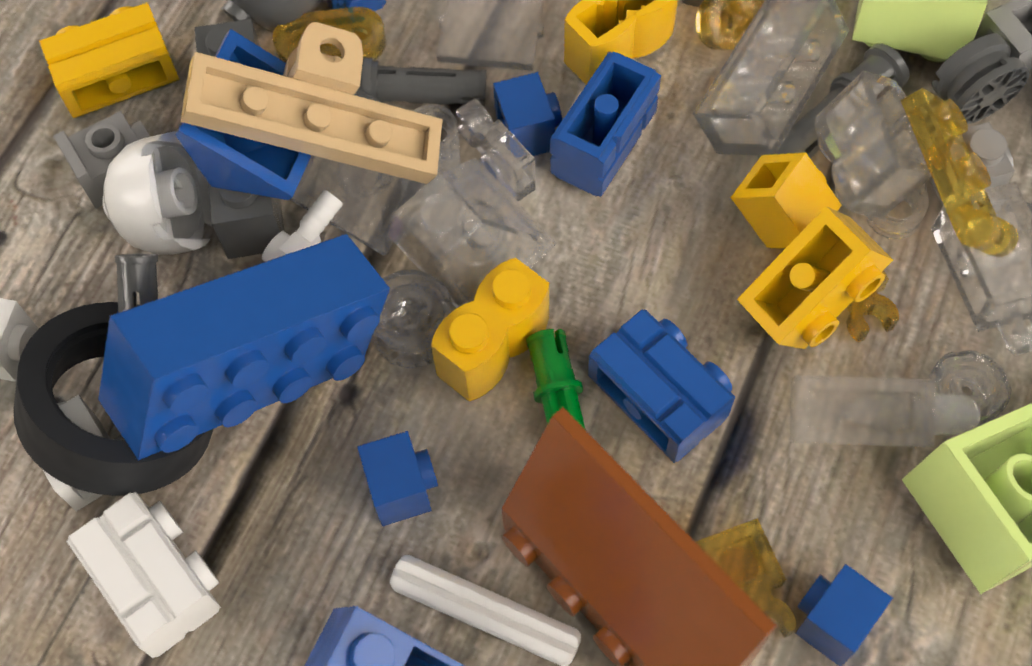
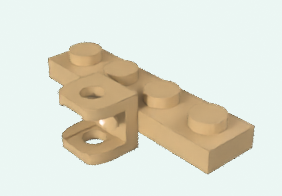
M318 22L310 23L302 34L298 47L289 56L283 75L195 52L189 65L180 122L424 184H429L437 176L442 119L354 95L360 87L363 64L362 43L355 33ZM329 43L336 46L341 53V57L321 53L320 45Z

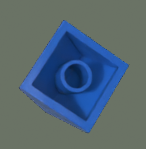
M232 29L226 33L215 57L279 75L284 74L286 65L285 62ZM181 122L175 134L211 187L289 200L293 197L312 156Z

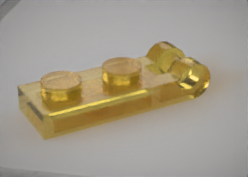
M923 87L900 100L960 242L991 257L1000 258L1013 252L1019 238L1017 229L1008 221L998 218L985 190V188L991 186L990 175L979 156L974 152L969 153L962 134L968 131V125L959 107L953 100L947 99L944 101Z

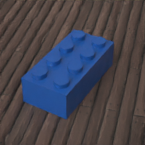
M344 234L111 315L98 400L138 460L160 451L165 453L177 451L188 445L196 436L221 425L224 427L236 426L261 408L278 401L281 403L292 402L304 395L313 386L332 378L336 381L344 380L356 373L365 362V354L374 330L380 322V314L390 287L350 237Z

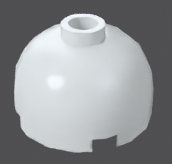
M175 131L143 138L126 145L109 164L103 187V209L116 231L131 246L157 255H171L194 251L206 246L210 240L202 239L204 222L212 226L208 181L175 136Z

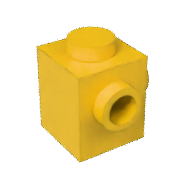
M806 152L761 155L730 197L767 248H786L825 206L836 211L842 206L827 184L824 174L816 168Z

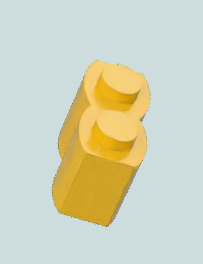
M581 0L569 11L565 18L564 63L587 85L608 52L615 51L630 59L643 57L655 52L673 34L678 0Z
M517 258L509 259L492 269L480 283L474 301L463 304L453 310L436 329L432 338L431 348L437 376L468 401L478 399L492 390L505 374L510 358L520 355L529 349L526 343L528 336L546 329L549 321V282Z

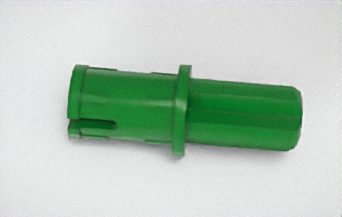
M554 329L533 333L528 336L526 343L536 376L537 389L533 392L535 402L543 404L547 424L551 417L564 407L585 429L578 395L583 392V385L581 381L575 379L568 353L569 349L565 331L562 329L556 330L555 338Z

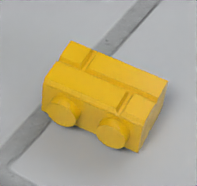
M148 2L135 7L124 6L117 8L107 17L82 26H66L60 29L56 35L39 40L55 87L73 118L180 80Z

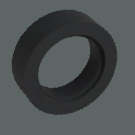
M118 302L93 303L76 307L57 315L41 326L27 342L21 354L17 370L13 409L16 432L24 449L40 468L53 478L76 489L111 496H126L128 493L135 492L142 494L160 489L180 479L198 463L208 447L213 429L196 436L188 445L171 453L160 451L138 460L125 440H114L94 435L78 427L65 416L55 400L53 394L54 385L67 370L76 364L92 358L104 357L109 319L111 315L118 313Z

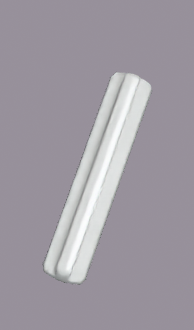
M403 555L392 572L390 584L397 593L560 666H569L576 655L581 642V633L574 627L411 555Z

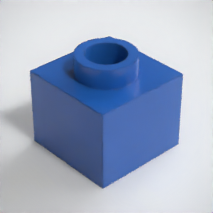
M535 72L493 83L495 117L510 161L513 162L550 152V138L555 132V127H558L562 122V114L556 94L554 92L545 93L539 73Z
M408 431L357 446L374 507L382 527L432 511L426 490L438 486L435 472L427 449L414 452Z
M845 564L832 582L820 574L797 605V608L808 616L795 634L835 664L843 666L858 650L893 597Z

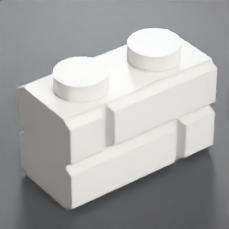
M135 492L128 493L103 511V515L100 518H93L69 535L67 543L138 648L154 658L161 656L185 638L186 633L194 631L218 613L221 607L210 593V590L218 585L219 581L197 551L186 558L173 540L181 535L183 531L161 501L149 507Z

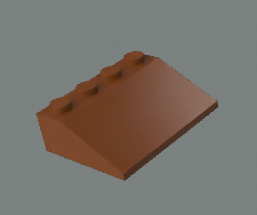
M564 407L551 417L502 507L503 526L506 532L501 537L508 549L525 566L528 567L531 563L535 562L552 580L546 585L547 589L556 602L571 616H575L580 611L598 630L593 635L594 641L616 666H624L626 663L630 666H750L777 625Z

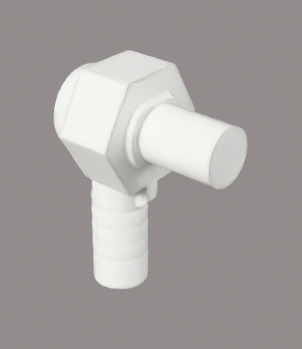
M324 189L312 204V207L302 217V220H300L298 230L291 236L285 231L278 233L264 250L262 260L267 262L321 243L320 233H322L330 220L343 206V203Z

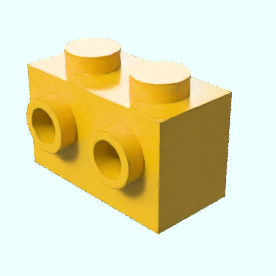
M825 206L737 300L778 345L806 349L808 346L816 347L834 333L839 326V320L836 317L853 300L861 302L879 288L885 279V274L882 271L893 259L851 217Z

